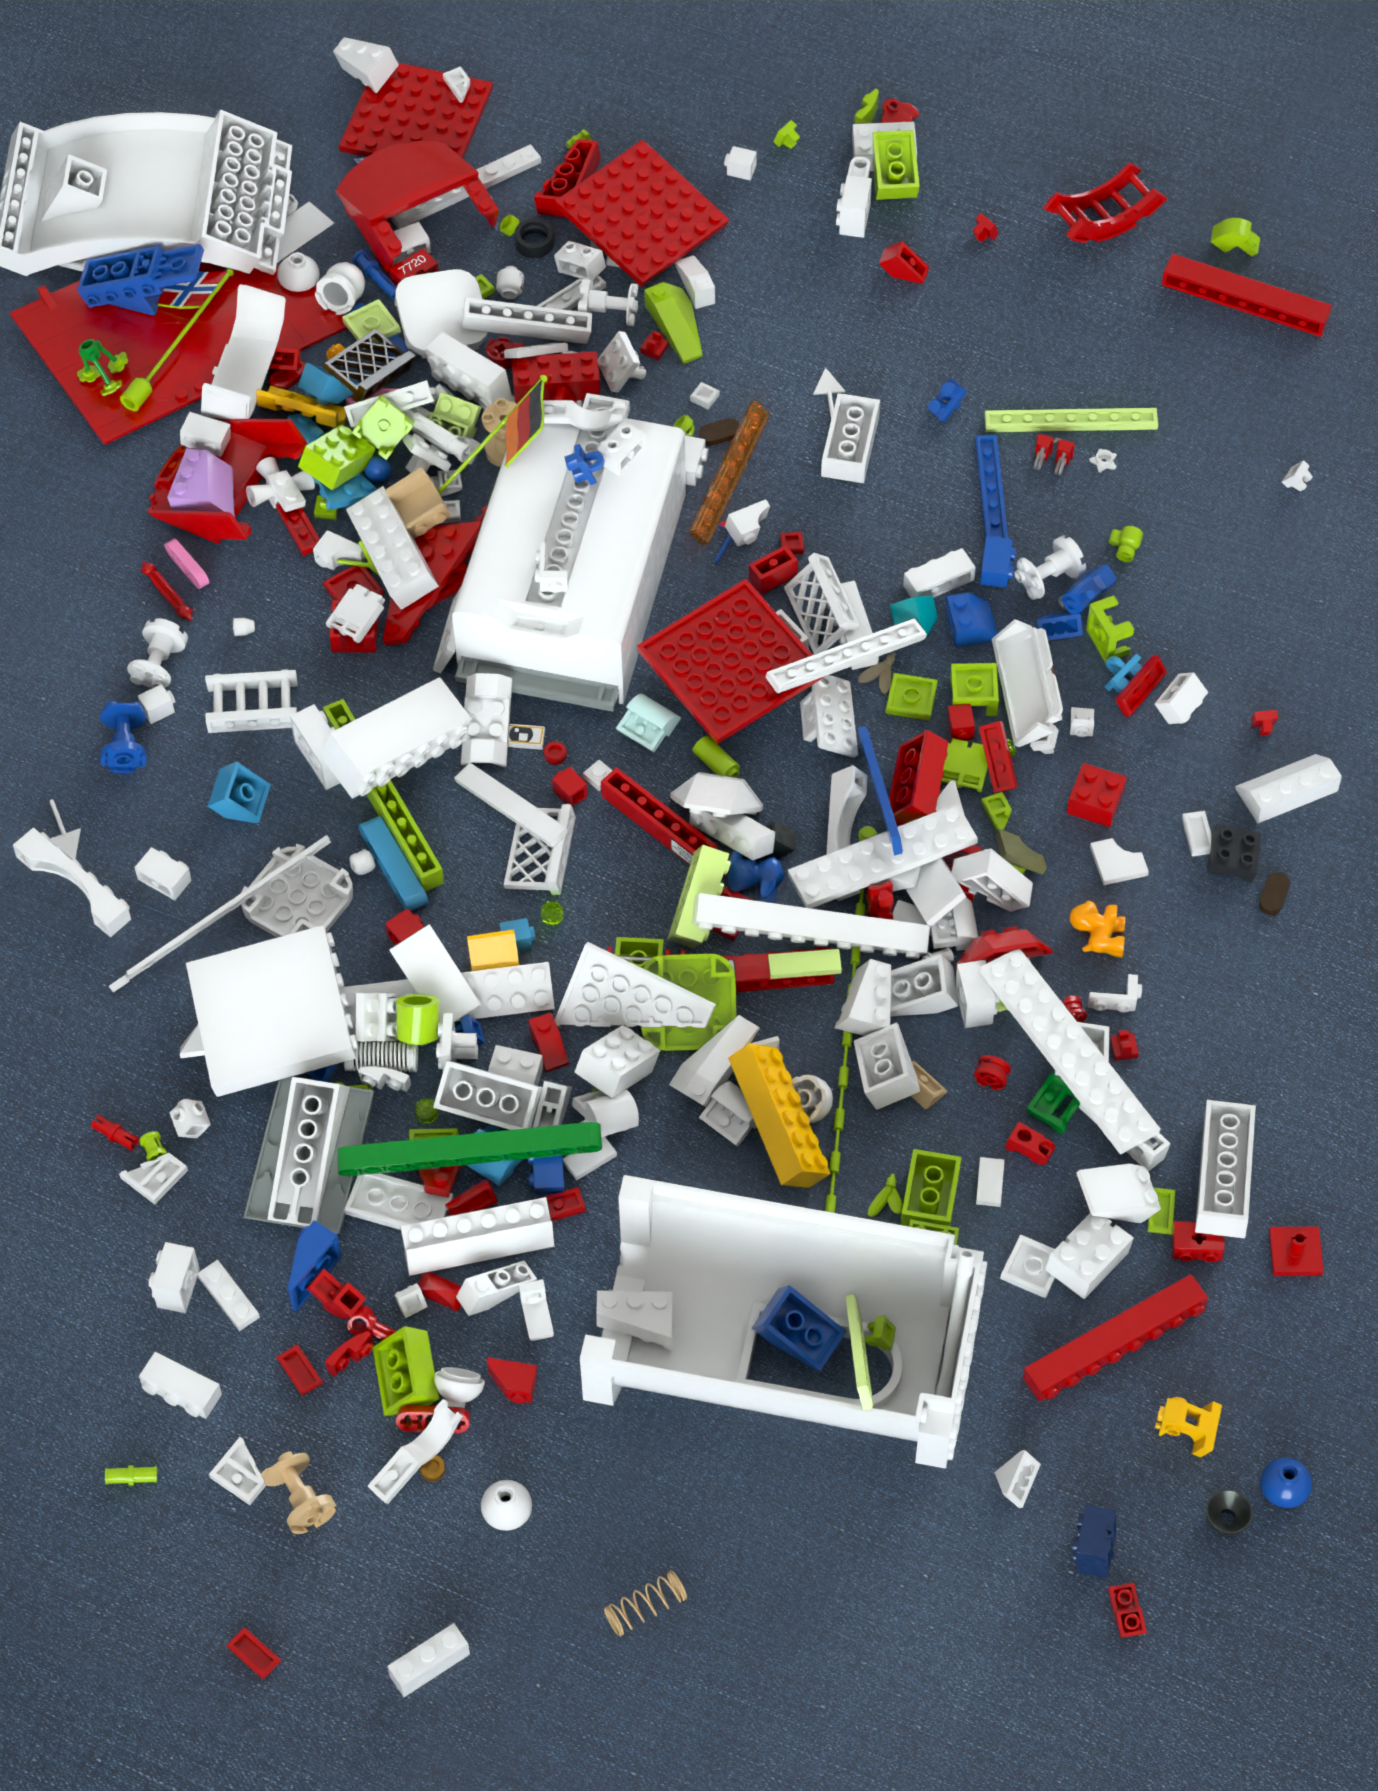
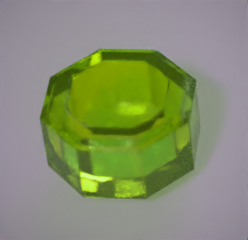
M549 901L542 906L541 919L547 925H557L563 920V907L558 902Z
M431 1098L421 1099L415 1104L416 1118L422 1123H432L438 1117V1109L433 1108L435 1101Z

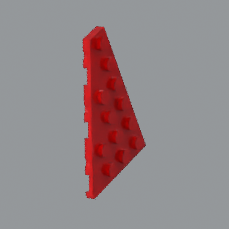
M481 521L435 526L428 529L425 534L414 538L439 587L402 610L392 597L390 598L383 635V642L386 646L406 644L412 632L421 623L419 621L420 617L426 609L429 610L438 598L440 591L446 586V579L452 570H457L466 553L474 545L473 540L481 529Z

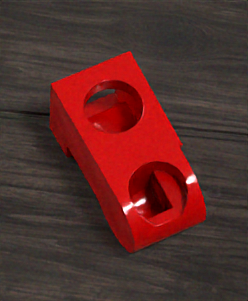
M1018 1122L1006 1143L1005 1149L1011 1152L1015 1150L1039 1165H1046L1055 1150V1145L1052 1141L1045 1138L1044 1135Z

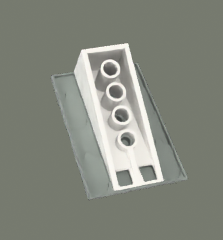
M297 1077L280 1079L243 1218L300 1228L309 1226L315 1220L333 1233L340 1234L345 1218L344 1209L351 1194L354 1176H341L338 1174L337 1149L343 1146L363 1144L375 1091Z

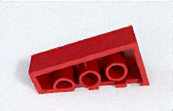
M577 139L564 156L565 160L563 163L557 165L554 169V175L547 179L543 184L544 188L535 194L534 200L538 214L567 218L554 206L555 200L596 172L601 160L598 141Z

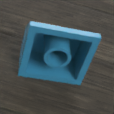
M306 363L298 387L305 391V395L315 398V401L328 405V402L338 404L353 394L351 390L323 367ZM349 378L355 385L359 384V382Z
M236 761L220 768L207 807L224 818L259 823L271 784Z

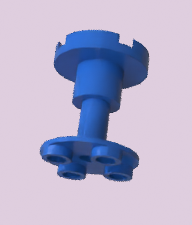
M107 702L105 708L100 713V720L105 726L115 729L116 734L112 736V743L107 744L101 749V765L103 767L105 765L108 766L109 771L114 773L135 772L136 767L141 766L143 768L146 765L147 756L145 748L135 743V737L130 733V730L139 727L145 722L146 713L138 702Z

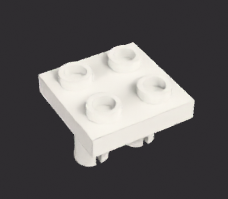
M618 331L598 358V365L611 392L617 393L629 378L643 380L646 376V370H644L643 366H639V356L634 351L626 333Z
M409 433L404 435L402 441L409 451L413 453L405 467L408 471L413 473L422 467L427 472L430 465H435L446 472L449 470L451 463L447 459L448 455L442 452L441 448L433 443L430 446L424 442L425 439L416 433L413 436Z
M443 1013V1022L438 1023V1037H440V1043H437L436 1050L438 1069L444 1071L446 1061L454 1062L456 1059L478 1060L477 1033H455L453 1013Z

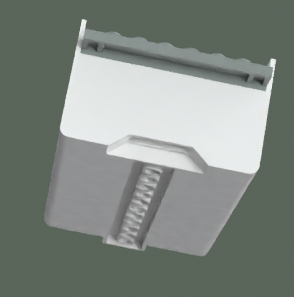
M587 393L582 408L591 411L606 410L613 405L614 401H626V408L622 412L623 421L645 433L646 448L619 476L603 467L592 473L597 481L596 484L590 485L588 480L576 483L572 470L569 471L566 467L564 456L575 453L574 446L578 444L581 445L586 454L596 451L599 443L605 441L610 436L612 430L621 423L601 431L582 430L574 427L572 424L544 423L543 430L508 467H505L506 450L452 614L458 665L455 675L456 682L467 684V677L476 673L501 674L512 678L513 693L612 712L614 711L619 694V704L624 705L639 654L637 645L642 643L686 495L685 433L682 429L628 419L630 401ZM541 542H545L546 571H567L568 592H540V582H535V569H540V564H536V550H540Z

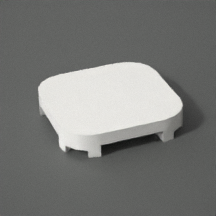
M453 269L410 276L398 284L395 292V306H397L405 337V345L408 350L411 349L414 353L422 355V358H428L425 348L442 332L473 351L479 349V346L485 342L488 332L461 329L462 309L465 298L482 299L475 277L464 270Z
M296 844V847H286L281 850L278 847L272 852L273 858L249 887L244 886L242 892L305 850V846ZM312 855L244 901L241 906L245 917L251 923L277 938L324 925L328 932L352 901L353 885L349 873L345 869L338 870Z

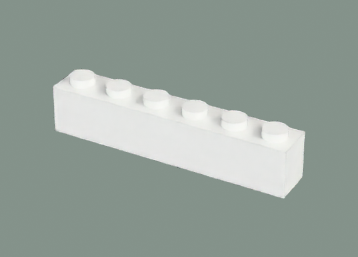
M466 297L462 309L461 329L587 344L591 334L592 313Z

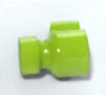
M1125 526L1122 530H1112L1108 542L1112 546H1119L1116 557L1120 561H1133L1135 550L1141 544L1143 532L1134 526Z

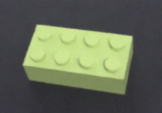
M702 845L694 852L667 940L693 949L702 944L703 940H707L710 930L698 929V925L692 924L695 896L699 893L721 895L724 886L721 880L723 875L727 874L731 861H728L729 853Z

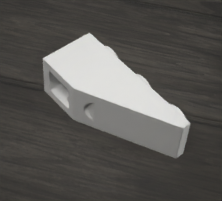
M521 1261L465 1279L456 1298L468 1316L489 1310L518 1293L519 1284L537 1281V1278L526 1262Z

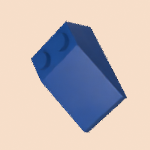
M315 1220L309 1226H305L300 1232L289 1279L288 1293L292 1310L295 1312L299 1310L311 1295L306 1288L322 1269L329 1273L342 1257L338 1235Z
M790 1285L779 1288L752 1327L755 1332L770 1344L818 1372L821 1371L847 1332Z

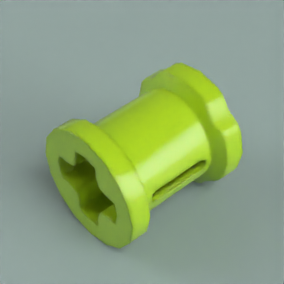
M157 1131L146 1133L139 1140L140 1145L146 1150L147 1161H154L159 1156L167 1154L165 1148L162 1147L160 1142L161 1136Z

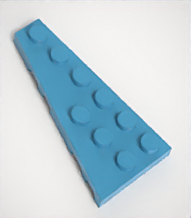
M301 413L288 416V419L293 421L308 444L325 435L323 430L310 417L301 415ZM362 472L334 490H331L312 477L314 482L319 484L321 488L320 494L322 498L326 499L328 510L354 505L377 490Z

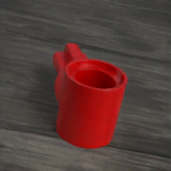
M363 1305L358 1308L348 1321V1330L355 1336L368 1331L371 1335L384 1340L396 1332L394 1329L376 1321L377 1316L374 1315L372 1309ZM356 1318H361L366 1323H359Z

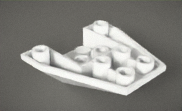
M698 772L670 793L671 799L684 808H690L689 812L695 814H703V812L709 811L713 812L712 816L726 818V815L746 813L756 815L757 812L763 810L762 802L745 779Z

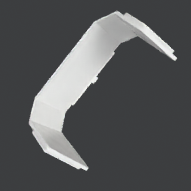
M239 285L236 319L229 343L225 345L218 367L214 366L212 374L215 376L212 384L204 383L202 386L201 415L219 419H249L257 403L256 390L262 389L278 344L284 321L285 297L251 286Z

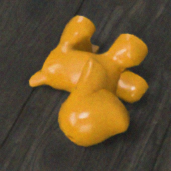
M1086 901L1074 907L1069 917L1071 925L1076 930L1091 933L1088 944L1082 948V951L1107 953L1114 957L1123 958L1125 937L1117 936L1111 938L1113 932L1124 933L1125 917L1117 916V905L1106 906L1103 915L1099 914L1095 903L1092 901Z

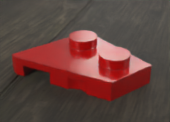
M462 1165L419 1169L425 1193L449 1198Z

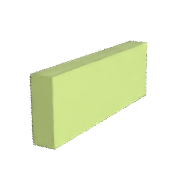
M839 949L768 954L770 979L841 974L842 971Z

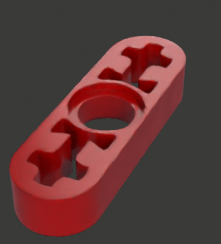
M405 1405L398 1410L396 1424L403 1431L423 1432L430 1423L426 1417L434 1415L436 1406ZM448 1407L454 1414L459 1412L463 1416L461 1418L462 1422L457 1425L453 1433L465 1432L469 1427L470 1413L462 1407ZM405 1415H409L411 1421H406ZM419 1415H422L421 1422H419Z

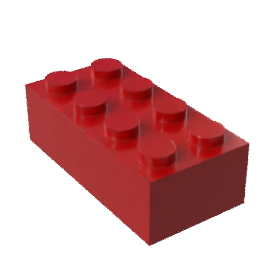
M597 351L511 358L516 404L541 379V375L547 377V382H544L543 400H551V397L556 395L557 388L563 386L569 390L576 401L585 400L587 393L600 395Z
M929 730L901 744L898 749L889 794V801L897 827L937 812L936 805L940 795V784L944 775L943 769L948 755L947 748L949 742Z

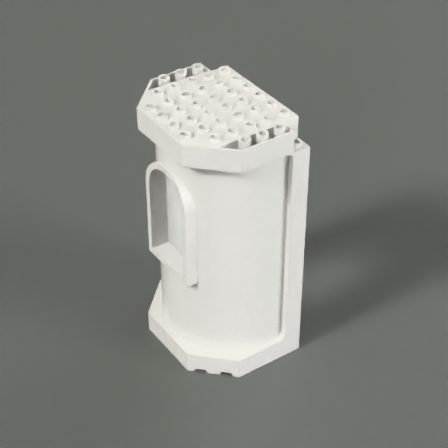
M624 1175L619 1193L621 1256L613 1291L673 1292L672 1350L651 1341L647 1343L642 1341L641 1338L629 1334L627 1336L607 1329H603L602 1337L585 1335L580 1355L583 1400L613 1406L622 1386L906 1439L918 1442L915 1463L946 1469L947 1461L953 1460L972 1361L974 1339L977 1331L987 1262L983 1261L984 1252L958 1247L959 1245H954L955 1235ZM961 1250H970L974 1252L975 1257L972 1274L969 1279L952 1381L951 1398L936 1395V1391L940 1381L957 1279L956 1271L959 1253ZM787 1285L793 1287L847 1332L843 1337L851 1338L845 1296L851 1294L856 1296L861 1312L864 1339L865 1336L873 1335V1332L867 1328V1325L870 1322H874L876 1316L885 1315L896 1327L892 1350L883 1351L891 1363L893 1373L888 1384L880 1392L872 1396L873 1408L863 1410L860 1399L845 1398L748 1379L758 1334L752 1327L779 1288Z

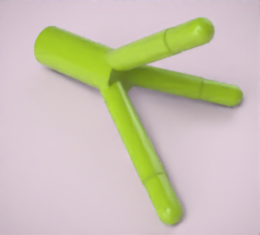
M359 541V545L368 563L337 560L339 564L368 567L380 577L362 541Z

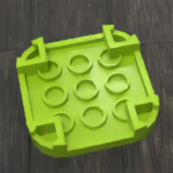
M717 954L660 955L653 957L644 965L643 969L716 1004L705 1028L693 1026H641L645 1040L651 1042L659 1050H699L736 1018L735 973L732 965L724 957Z

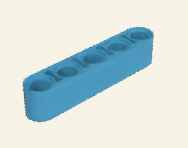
M381 816L359 824L358 827L363 840L404 910L408 908L410 911L429 904L422 885Z

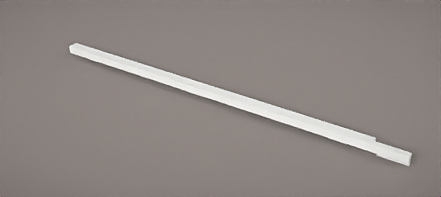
M327 835L126 971L127 974L109 985V988L112 992H115L130 982L129 980L327 846L331 843L330 838Z

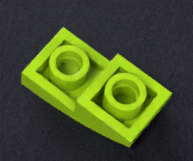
M874 89L862 99V109L858 110L854 117L855 124H868L873 120L878 108V89Z

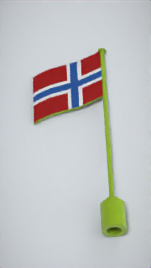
M227 269L224 272L198 271L195 281L164 287L157 303L158 306L178 309L199 308V310L146 379L135 378L122 394L120 401L126 408L132 411L139 410L152 392L150 379L229 276H233L234 272L232 269Z

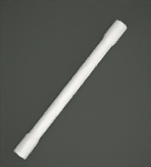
M961 1250L959 1253L956 1271L957 1279L940 1381L936 1391V1395L951 1398L952 1381L969 1279L972 1274L975 1257L974 1252L970 1250Z

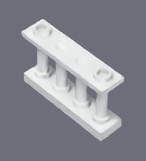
M285 669L271 672L205 676L208 692H214V712L206 713L208 733L292 728L290 716L297 713V708L291 707L290 687L298 686L296 670ZM281 687V708L268 709V688ZM259 689L258 710H245V690ZM236 690V711L223 712V691Z

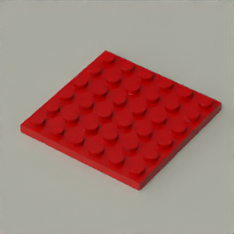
M398 63V67L377 93L368 85L365 86L339 144V150L367 157L379 150L401 143L435 141L445 143L464 159L493 90V82L469 77L470 87L464 101L460 103L443 79V73L446 72Z
M643 139L555 200L554 204L561 213L641 287L729 223V218Z
M744 579L637 645V651L716 744H719L824 678L815 679L780 693L774 690L766 679L768 671L810 657L813 654L747 579Z

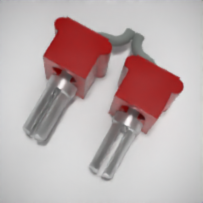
M1038 434L1035 448L1036 460L1033 468L1035 470L1036 468L1037 470L1041 469L1043 460H1048L1049 454H1052L1053 444L1058 441L1056 452L1057 465L1054 473L1061 475L1064 465H1069L1070 460L1073 459L1075 444L1060 438H1055L1054 440L1050 436Z

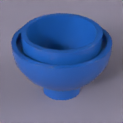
M1279 1458L1265 1467L1261 1475L1260 1485L1264 1496L1272 1504L1282 1508H1294L1303 1504L1308 1499L1312 1490V1479L1308 1469L1301 1462L1292 1458ZM1284 1474H1291L1293 1479H1286Z

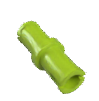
M128 1465V1468H105V1484L128 1483L129 1486H134V1483H157V1466L134 1468V1465Z

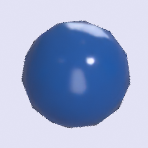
M379 455L373 456L365 469L366 477L376 483L386 481L392 472L390 462Z

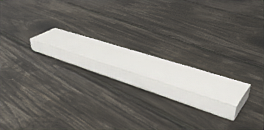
M471 763L454 778L456 783L552 848L568 832L565 826Z

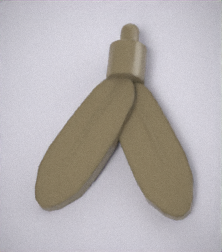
M892 652L891 655H887L883 662L862 672L858 677V682L868 683L879 677V689L882 694H887L891 687V666L895 661L896 653Z

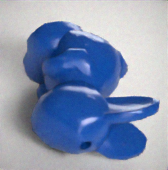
M734 850L729 859L731 863L726 874L731 891L746 890L755 884H760V902L773 903L777 896V887L782 883L785 876L781 862L772 857L758 864L756 860L745 859L743 854Z

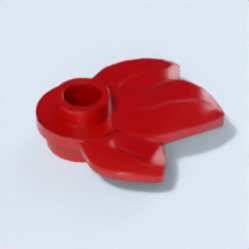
M894 98L885 100L882 105L884 113L881 117L882 123L913 122L912 118L919 117V112L913 105L900 103Z

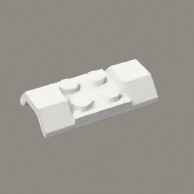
M476 673L467 677L464 709L472 719L468 726V731L462 739L461 765L492 763L502 767L507 766L512 678L501 674Z

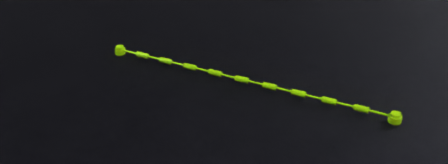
M871 826L863 827L859 831L858 841L876 836V830ZM864 888L861 889L855 915H865V904L863 903ZM852 947L850 964L853 965L851 982L856 972V966L860 964L861 951L859 947ZM843 1031L842 1046L845 1047L843 1066L839 1069L838 1079L840 1099L839 1108L835 1109L833 1128L836 1131L835 1148L831 1152L829 1168L832 1174L830 1194L826 1197L825 1212L835 1213L836 1206L834 1185L835 1175L839 1174L841 1155L838 1152L839 1135L843 1131L845 1110L842 1109L844 1089H847L849 1067L846 1066L848 1048L852 1045L853 1033Z

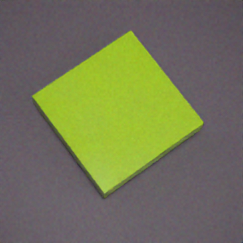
M893 673L886 714L930 721L938 680Z

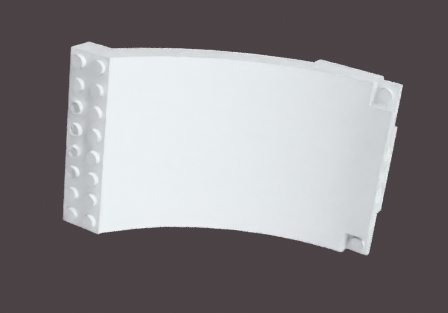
M220 110L215 118L163 112L107 115L66 123L45 131L19 122L11 136L0 194V266L28 276L56 265L82 259L98 258L159 245L163 251L201 244L204 249L201 262L236 269L249 274L253 268L274 275L276 272L279 242L284 235L292 175V171L289 170L292 145L277 140V132L223 110Z

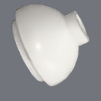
M299 252L292 253L285 258L278 268L279 283L290 291L300 292L311 289L317 284L320 277L317 263Z
M441 1368V1371L436 1372L434 1377V1383L438 1392L448 1402L447 1407L465 1408L466 1402L475 1399L482 1392L485 1384L480 1374L461 1368Z
M501 1480L495 1482L487 1488L482 1497V1515L486 1522L496 1529H516L522 1526L530 1517L532 1511L531 1496L527 1489L516 1481ZM503 1496H509L511 1498L507 1502L501 1501V1498Z

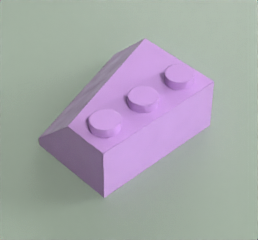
M186 448L167 497L171 510L230 512L235 518L233 468L207 450Z

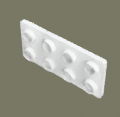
M827 675L812 685V692L800 702L803 739L812 742L817 737L819 748L855 758L858 756L850 682Z

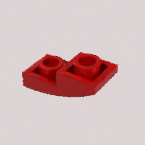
M366 1331L358 1334L338 1347L325 1361L327 1372L336 1376L340 1370L346 1369L350 1358L359 1362L363 1356L367 1357L373 1348L371 1333Z
M1128 1583L1108 1587V1594L1120 1638L1146 1634L1142 1608L1139 1607L1135 1584Z

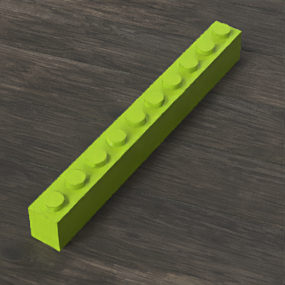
M344 699L323 707V712L327 717V724L330 728L334 727L337 730L355 720ZM390 780L384 786L380 787L378 785L372 788L366 794L378 816H381L424 891H429L444 884L442 867L392 781Z

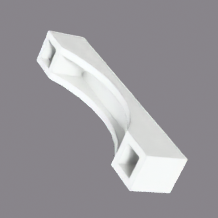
M853 765L832 774L827 854L850 846V835L854 818L867 794L868 775ZM861 889L850 894L844 895L842 897L837 898V900L841 901L843 899L861 893Z
M32 828L13 844L16 857L31 870L55 873L76 884L91 903V912L95 925L108 936L112 937L131 920L129 905L123 899L118 900L108 886H102L98 883L97 878L91 872H85L76 859L73 858L71 860L62 847L53 845L50 838L44 832L39 833L35 828Z

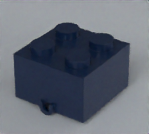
M1085 1505L1084 1514L1079 1513L1078 1535L1074 1537L1072 1552H1074L1073 1562L1077 1563L1078 1573L1108 1578L1111 1559L1115 1557L1113 1548L1117 1533L1116 1510Z

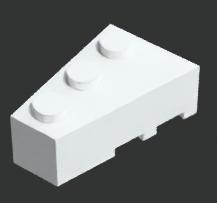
M344 37L333 51L342 69L354 78L360 79L365 86L371 87L375 93L379 91L398 67L390 47Z
M991 848L954 859L952 874L958 883L969 888L968 892L972 894L979 892L987 896V901L1010 912L1029 907L1033 883Z
M870 959L855 972L848 990V998L842 1006L840 1019L836 1022V1029L866 1036L890 1026L891 964Z
M597 1291V1326L627 1336L629 1334L641 1338L642 1341L647 1343L651 1341L672 1350L673 1292Z

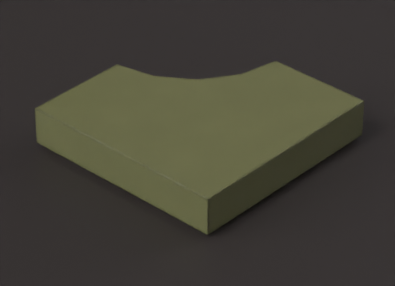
M998 829L995 837L1003 859L1008 863L1044 874L1047 867L1043 855L1027 847L1018 835Z

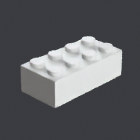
M442 332L425 348L432 376L437 381L446 383L452 390L459 391L468 400L477 402L483 409L495 403L499 398H504L507 401L512 398L505 369Z
M837 394L822 457L821 477L864 483L879 420L880 400Z
M446 1061L433 1108L509 1130L532 1128L543 1087L453 1061Z

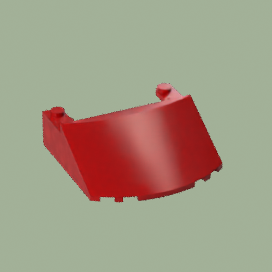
M435 141L406 142L379 150L354 166L346 174L336 190V194L387 274L390 273L389 269L393 266L394 258L401 254L402 244L386 219L460 186L464 187L478 211L484 215L491 227L496 225L499 212L497 205L479 179V172L445 143Z
M212 418L230 424L231 438L222 456H215L233 468L235 518L248 500L246 487L257 485L263 477L256 470L261 460L267 457L276 459L291 457L292 459H298L303 454L308 443L292 420ZM180 445L165 463L154 483L156 490L149 497V500L152 502L151 507H148L150 516L216 544H219L221 539L246 540L251 534V527L248 523L237 522L230 512L171 510L167 497L186 448H188Z

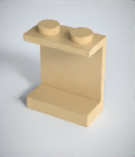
M422 467L385 490L404 520L405 528L413 538L425 534L428 529L444 522L446 518L451 516L430 476Z

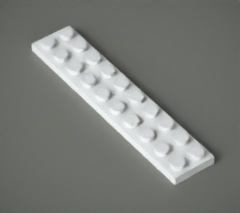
M1020 949L1013 950L981 966L980 974L1120 1154L1159 1134L1161 1129Z
M549 962L461 973L481 1004L464 1016L469 1014L474 1019L555 1009ZM409 980L341 987V993L346 994L349 1007L345 1008L346 1015H351L354 1028H350L351 1034L356 1032V993H398V998L417 994Z

